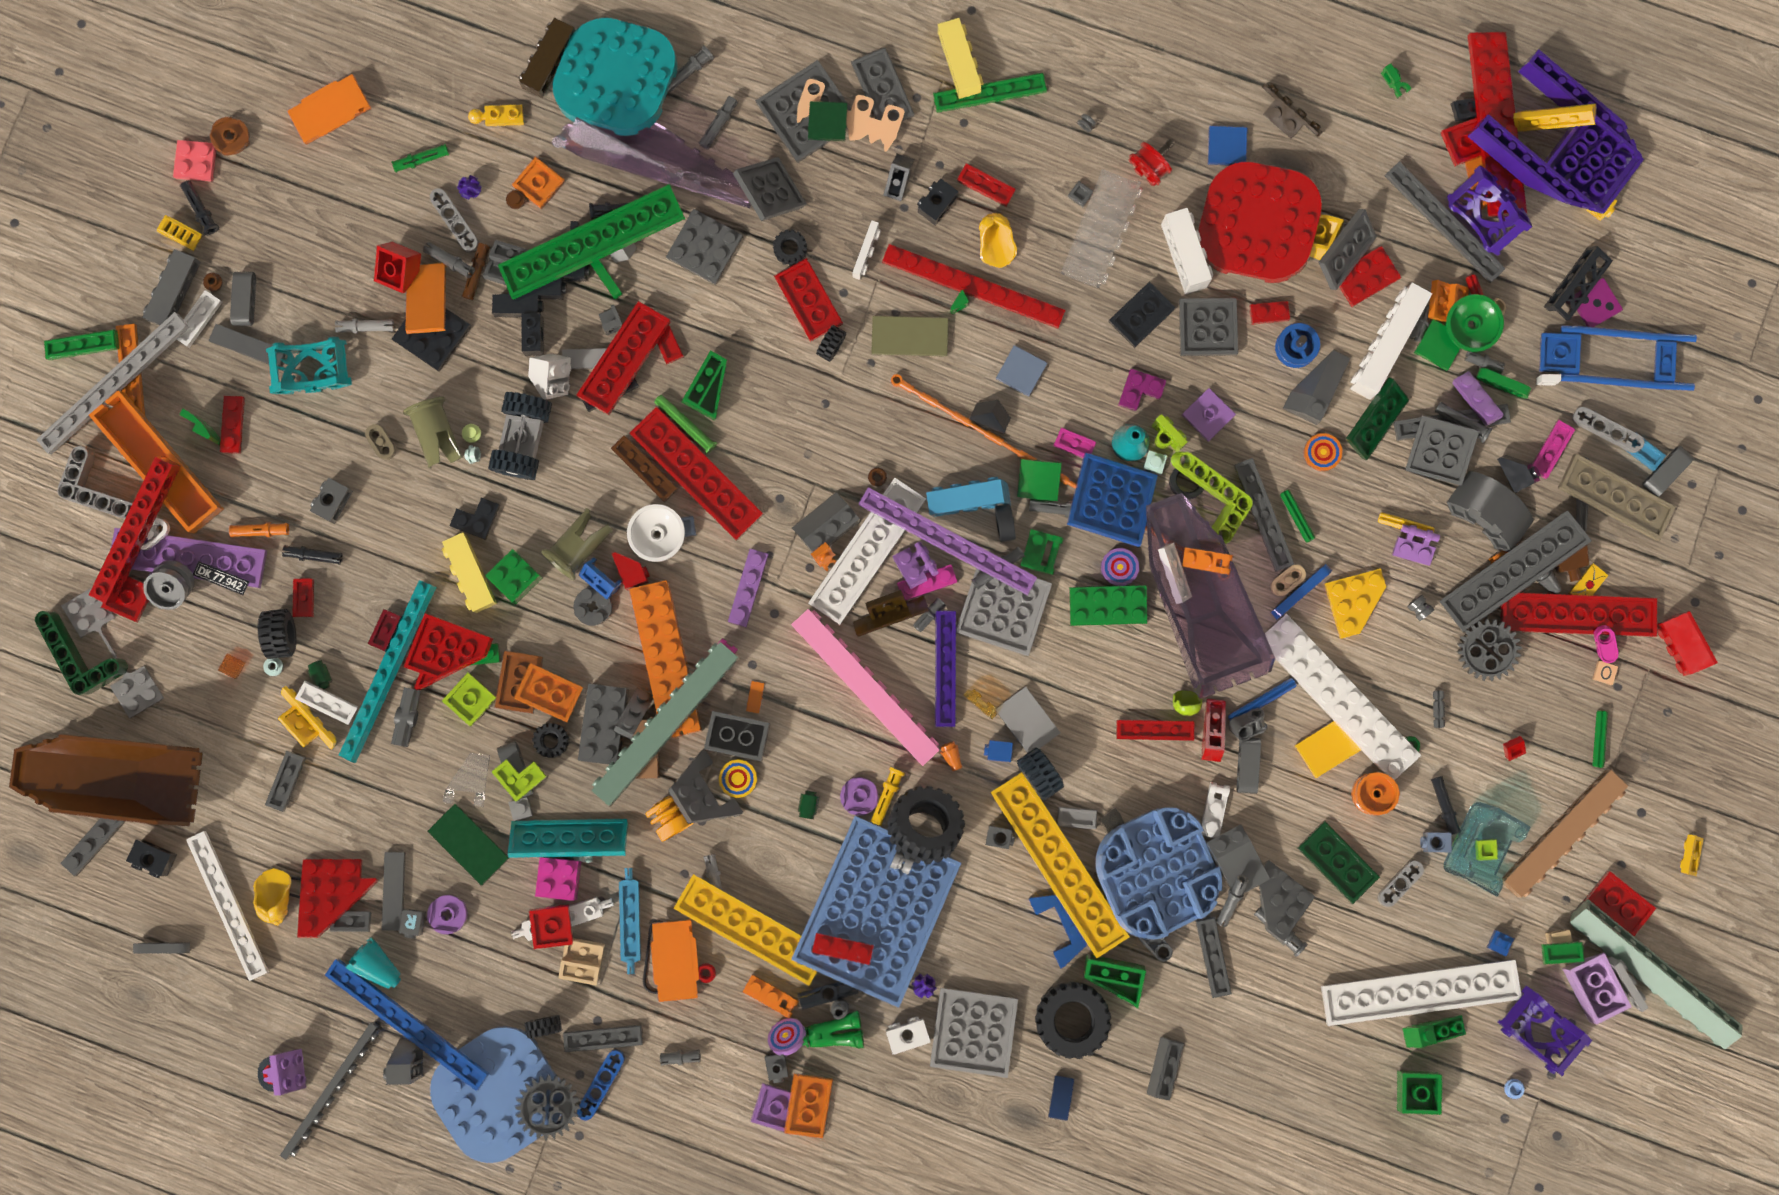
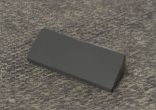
M1163 1037L1160 1038L1147 1095L1170 1101L1184 1043Z

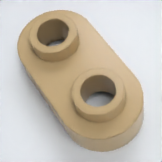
M1300 565L1290 566L1271 582L1270 588L1272 593L1276 596H1284L1304 581L1306 577L1305 569ZM1292 572H1296L1298 577L1293 578ZM1278 583L1283 585L1282 590L1277 588Z

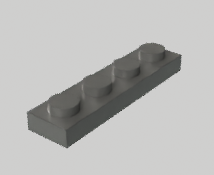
M100 818L60 864L73 876H78L125 821Z

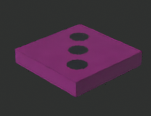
M1602 278L1596 283L1577 311L1587 327H1595L1623 311L1605 279ZM1579 291L1578 293L1574 294V295H1575V298H1579V297H1580L1581 291Z

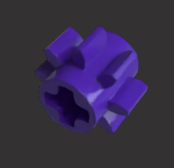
M469 175L468 178L462 177L457 188L460 190L461 197L469 200L470 197L476 198L480 194L481 185L477 181L478 178Z
M919 974L915 977V981L911 983L913 985V992L920 998L924 996L930 998L937 989L934 978L928 974L924 977L922 974Z

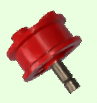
M1171 139L1158 151L1148 143L1142 142L1140 144L1141 148L1135 154L1131 153L1128 160L1135 167L1134 171L1141 177L1143 175L1147 177L1146 180L1153 187L1161 183L1160 179L1166 173L1170 174L1172 172L1171 166L1163 157L1175 145Z

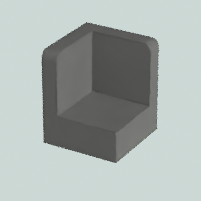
M614 304L611 305L612 309L599 314L602 327L607 336L618 332L623 325Z

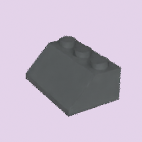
M836 492L793 526L792 529L808 549L814 552L825 542L830 547L860 522V518Z

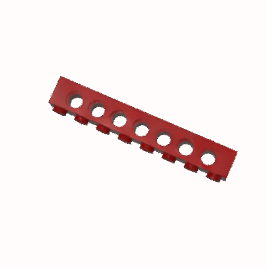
M155 456L92 586L89 596L105 604L116 602L181 465L165 457Z

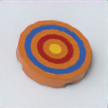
M1319 433L1314 435L1307 441L1304 447L1305 461L1317 471H1329L1340 462L1342 446L1330 434Z

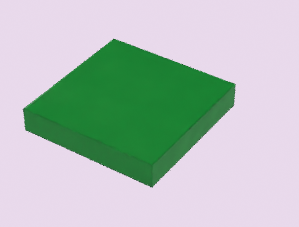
M1433 319L1414 353L1448 371L1460 348L1449 338L1446 326Z

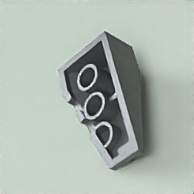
M1333 350L1290 392L1282 409L1314 425H1318L1333 398L1350 358Z

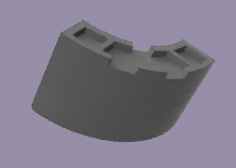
M1469 471L1464 477L1462 486L1459 485L1447 501L1452 516L1464 519L1473 525L1475 523L1479 524L1484 528L1482 532L1489 538L1494 549L1511 551L1517 546L1533 523V517L1529 509L1516 494L1500 482L1478 472Z

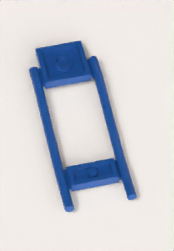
M1561 325V334H1541L1539 372L1561 374V381L1694 391L1695 383L1675 382L1676 341L1696 342L1697 335ZM1581 334L1656 340L1654 381L1579 375Z

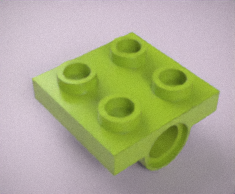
M1162 414L1152 424V427L1158 432L1154 440L1155 445L1159 449H1166L1171 446L1176 452H1179L1187 444V437L1181 430L1177 431L1173 427L1174 423L1168 416L1164 417ZM1161 435H1166L1169 439V442L1162 443L1159 437Z

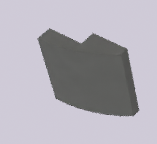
M495 240L489 254V262L484 271L483 278L506 285L498 264L528 251V249Z

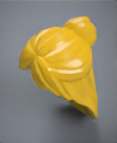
M987 214V216L982 218L979 225L980 257L984 263L998 268L1009 265L1017 254V247L1013 239L1010 223L1002 214Z
M276 868L264 871L254 881L253 888L255 894L253 904L256 914L262 921L278 926L288 914L291 877L286 872Z

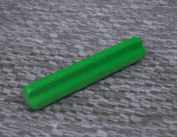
M1286 490L1282 492L1280 496L1306 543L1314 540L1315 535L1291 491Z
M1600 710L1596 712L1593 767L1603 768L1605 765L1607 711Z

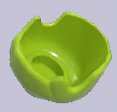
M1176 691L1173 694V707L1178 713L1184 716H1191L1197 714L1202 708V699L1199 700V694L1196 692Z

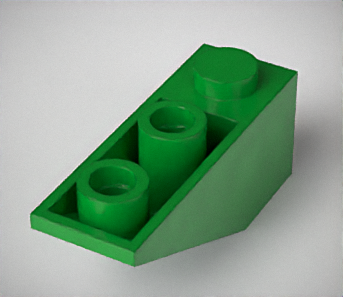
M1462 1015L1402 1028L1406 1048H1423L1466 1035Z

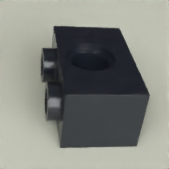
M941 178L938 182L934 181L928 189L930 191L926 197L922 196L917 203L918 213L935 226L958 198L959 193L958 190ZM937 197L940 198L942 202L940 204H934L931 200Z
M540 313L521 314V351L525 356L544 355V318Z
M136 839L126 861L131 863L132 868L141 871L145 869L149 871V875L160 878V876H168L177 854L143 839ZM150 854L154 857L153 864L148 862Z

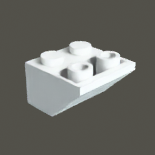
M556 354L530 357L528 377L543 399L568 395L571 371L570 357Z

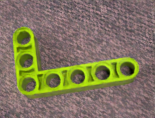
M1175 452L1171 457L1172 465L1225 504L1209 531V538L1215 543H1229L1253 505L1252 498L1192 453ZM1182 456H1184L1185 462L1183 465L1181 464ZM1197 467H1199L1198 475L1195 473ZM1211 478L1214 479V483L1212 486L1210 485ZM1226 488L1228 489L1227 496L1224 494ZM1240 499H1242L1241 507L1239 506ZM1230 515H1232L1231 523L1229 522ZM1222 531V537L1219 539V532Z

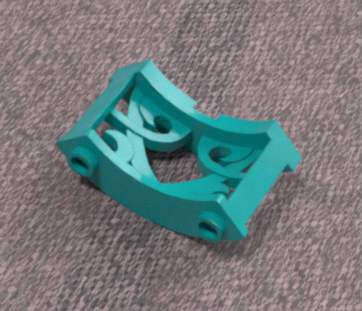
M329 337L326 341L303 345L274 343L272 347L266 349L271 377L270 394H294L295 391L301 392V390H305V394L322 392V389L326 388L335 390L352 385L351 377H348L346 340H339V337ZM335 348L336 360L330 363L329 361L334 358L335 354L328 355V351ZM277 354H286L288 356L286 360L280 358L285 365H288L287 367L278 366ZM308 356L313 357L324 365L316 371L313 381H309L303 372L295 369ZM278 370L284 372L281 378V382L279 381ZM323 372L327 375L325 379L320 378V375ZM292 373L301 376V381L295 382L296 376L292 375Z

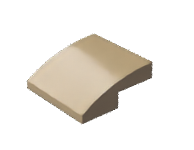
M573 938V945L564 946L558 978L597 986L605 944Z

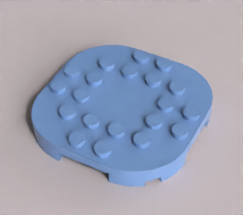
M1157 808L1111 830L1099 845L1096 854V871L1117 922L1125 931L1136 937L1160 939L1169 936V933L1182 926L1207 916L1218 903L1216 900L1219 891H1222L1221 871L1213 862L1201 833L1204 831L1202 826L1190 813H1186L1178 808Z
M508 1026L496 1027L484 1032L458 1049L490 1073L479 1090L475 1091L441 1064H439L433 1074L430 1085L432 1104L458 1147L468 1157L476 1161L496 1163L506 1160L537 1140L536 1133L529 1136L530 1129L523 1131L522 1128L525 1124H518L522 1117L518 1118L515 1116L520 1111L515 1109V1105L520 1104L516 1097L523 1096L520 1090L526 1091L525 1083L531 1086L532 1078L538 1082L539 1075L543 1077V1080H546L547 1074H550L551 1080H553L556 1074L537 1046L536 1040L534 1038H527L526 1032L522 1029ZM550 1090L546 1091V1106L543 1107L546 1112L545 1125L548 1124V1109L551 1107L549 1104ZM534 1094L533 1101L538 1102L542 1100L543 1094ZM554 1094L553 1101H560L563 1098V1094ZM535 1113L531 1119L537 1122L542 1118V1114ZM553 1114L552 1121H559L562 1114Z

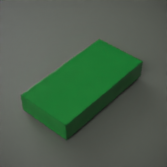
M1581 941L1541 944L1543 964L1584 962L1583 943Z

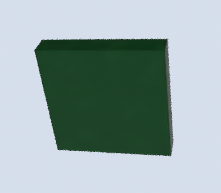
M810 101L808 140L846 142L847 103Z

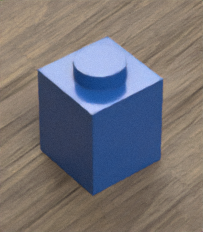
M990 740L989 744H985L984 756H987V760L1010 763L1013 743Z

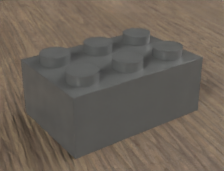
M712 711L704 749L763 761L770 723Z

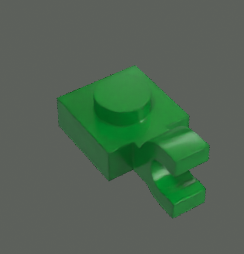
M1391 63L1384 67L1381 75L1390 89H1394L1397 99L1402 96L1400 88H1403L1406 93L1411 91L1412 88L1408 83L1400 81L1401 75L1396 67H1393Z

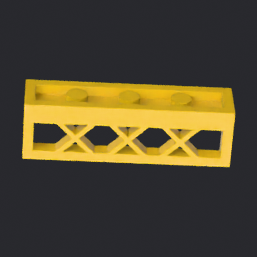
M1596 104L1518 111V113H1514L1515 127L1520 132L1595 125Z

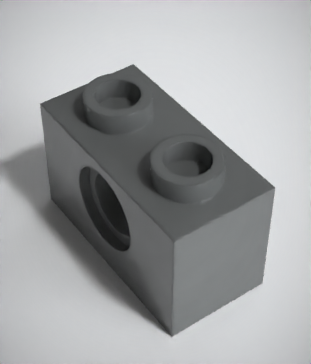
M328 478L327 481L325 480L320 487L321 492L318 497L312 500L310 511L335 524L353 491ZM333 495V502L327 505L326 499Z

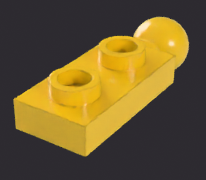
M523 105L484 106L485 112H481L479 109H472L468 114V118L473 124H479L482 120H485L486 126L524 125Z

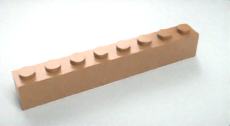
M1605 770L1499 881L1516 897L1528 896L1533 890L1531 887L1536 882L1540 883L1546 877L1545 873L1558 865V859L1562 855H1567L1573 849L1572 845L1585 837V831L1589 827H1594L1599 822L1598 818L1602 813L1606 814L1613 807L1611 804L1616 799L1619 800L1625 795L1626 792L1624 790L1628 785L1612 770Z

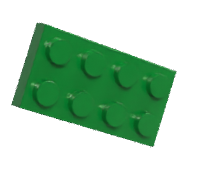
M1147 585L1069 587L1070 626L1147 624Z

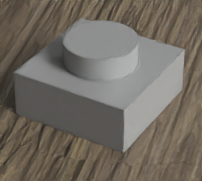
M528 797L522 798L518 802H508L513 821L533 816Z

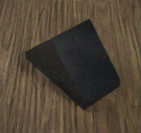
M996 399L976 403L969 419L1005 433L1011 417L1000 401Z

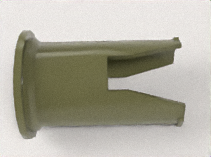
M445 397L427 399L403 410V414L408 415L411 419L428 468L430 469L433 465L440 462L439 448L450 463L463 457L443 408V403L446 401Z
M588 508L584 509L585 511L550 549H543L541 551L543 556L557 570L573 581L576 579V570L605 538L613 532L609 525H605L583 541L580 536L591 517L589 513L591 510Z

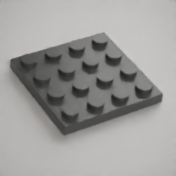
M818 60L755 101L797 163L831 142L808 140L809 116L797 123L798 104L806 81L814 79L825 84L820 101L847 103ZM815 83L810 84L808 92L811 95H817L820 92L819 85ZM847 103V110L851 111V107Z

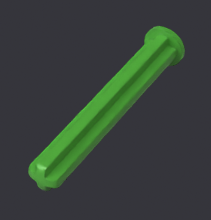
M663 395L655 399L654 403L706 450V454L715 448L717 442H713Z

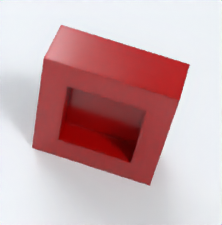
M1521 736L1503 744L1505 757L1508 761L1526 754L1525 742Z

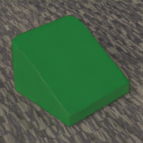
M963 290L960 291L950 308L951 314L968 307L969 301Z

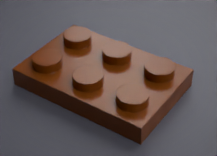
M504 651L495 708L534 714L535 708L514 699V696L529 664L532 663L542 668V656Z

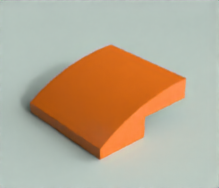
M1433 280L1428 318L1446 322L1451 306L1462 297L1468 296L1469 288L1457 283L1448 284L1440 280Z

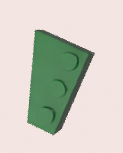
M1087 954L1083 970L1084 978L1102 989L1113 993L1118 998L1129 1002L1134 1007L1139 1008L1146 974L1145 966L1101 956L1096 958L1095 955Z

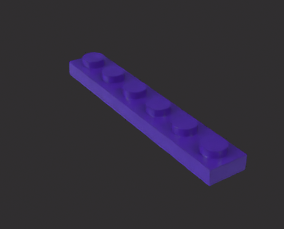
M936 611L935 727H955L956 611Z

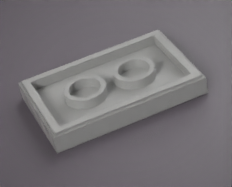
M1024 687L995 709L1027 753L1036 747L1040 749L1060 734V731L1027 687Z

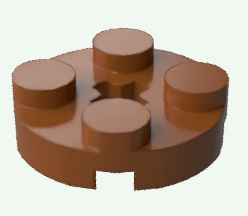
M223 117L218 119L212 126L210 140L214 148L223 155L238 154L249 145V132L241 120ZM230 132V134L235 135L233 139L229 140L225 139L227 137L226 133Z

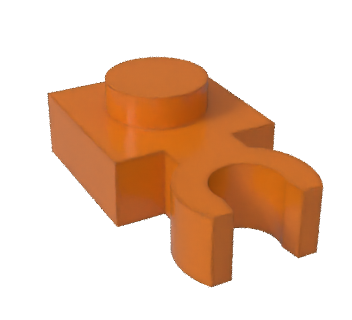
M826 542L811 553L816 563L826 571L829 570L828 565L830 563L835 564L837 562L833 558L835 554Z

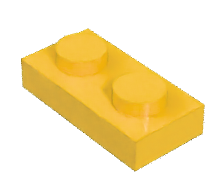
M1688 834L1684 842V857L1680 862L1681 873L1697 877L1704 838Z

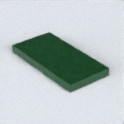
M1388 377L1379 393L1376 394L1346 437L1348 443L1366 461L1409 401V398L1393 378Z
M454 804L427 831L481 886L509 859L508 855L457 804Z
M1323 821L1297 847L1351 904H1354L1380 878L1326 821Z

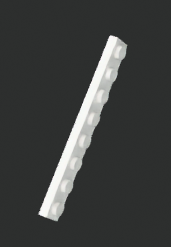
M203 831L186 839L249 981L268 973L269 970L207 832Z

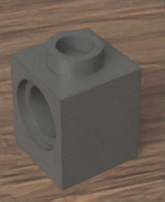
M988 826L985 845L1009 849V846L1014 844L1015 835L1012 834V830ZM999 832H1003L1006 836L1005 842L1001 844L995 840V836Z

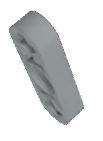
M1418 861L1407 862L1378 893L1379 903L1387 907L1393 906L1422 876L1424 872L1422 864ZM1417 865V874L1412 873L1409 878L1403 875L1404 872L1405 874L1411 872L1410 866ZM1399 878H1403L1406 882L1403 889L1396 887L1395 883ZM1393 890L1399 893L1398 895L1393 893L1390 896L1391 902L1383 901L1385 899L1384 894H1390Z

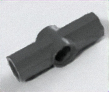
M404 687L400 707L395 712V728L391 744L403 747L409 746L412 729L416 726L418 720L417 708L421 695L420 690Z

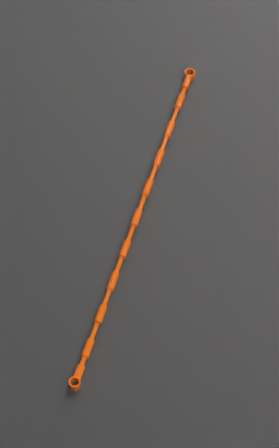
M899 374L892 376L891 383L893 386L901 387L910 393L916 394L921 400L945 411L965 426L972 427L985 435L984 437L1016 453L1021 459L1037 460L1023 450H1018L1006 443L1004 439L991 431H986L974 424L972 420L957 411L954 412L940 404L938 400L925 392L918 391L913 385L904 381ZM899 378L900 382L894 383L893 379ZM1060 473V482L1076 489L1077 484ZM1146 525L1145 530L1149 532L1148 534L1156 538L1153 527L1150 528ZM1161 532L1164 543H1174L1176 549L1184 554V547L1172 541ZM1214 572L1218 574L1221 580H1227L1231 576V572L1230 575L1228 574L1226 578H1224L1221 573Z

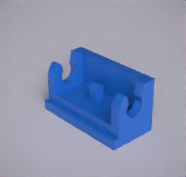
M593 557L584 564L578 576L605 599H609L620 589L619 585L623 582L618 580L614 583L594 566L593 563L597 559Z

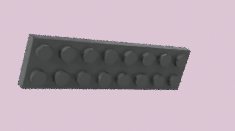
M1567 510L1439 602L1460 630L1465 632V630L1471 628V625H1475L1478 621L1495 611L1591 543L1592 540Z

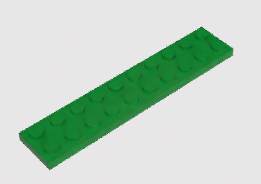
M669 184L498 264L510 296L514 300L684 220L685 217Z

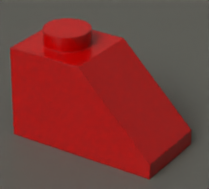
M616 552L611 553L627 591L649 583L647 578L650 577L646 566L643 567L641 563Z

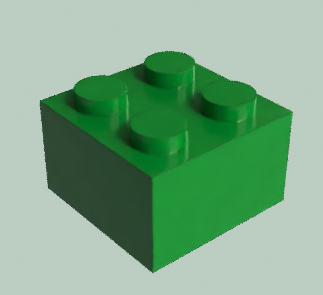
M514 549L507 553L485 575L515 605L543 579Z
M1397 1070V1111L1402 1114L1442 1115V1074L1429 1071Z

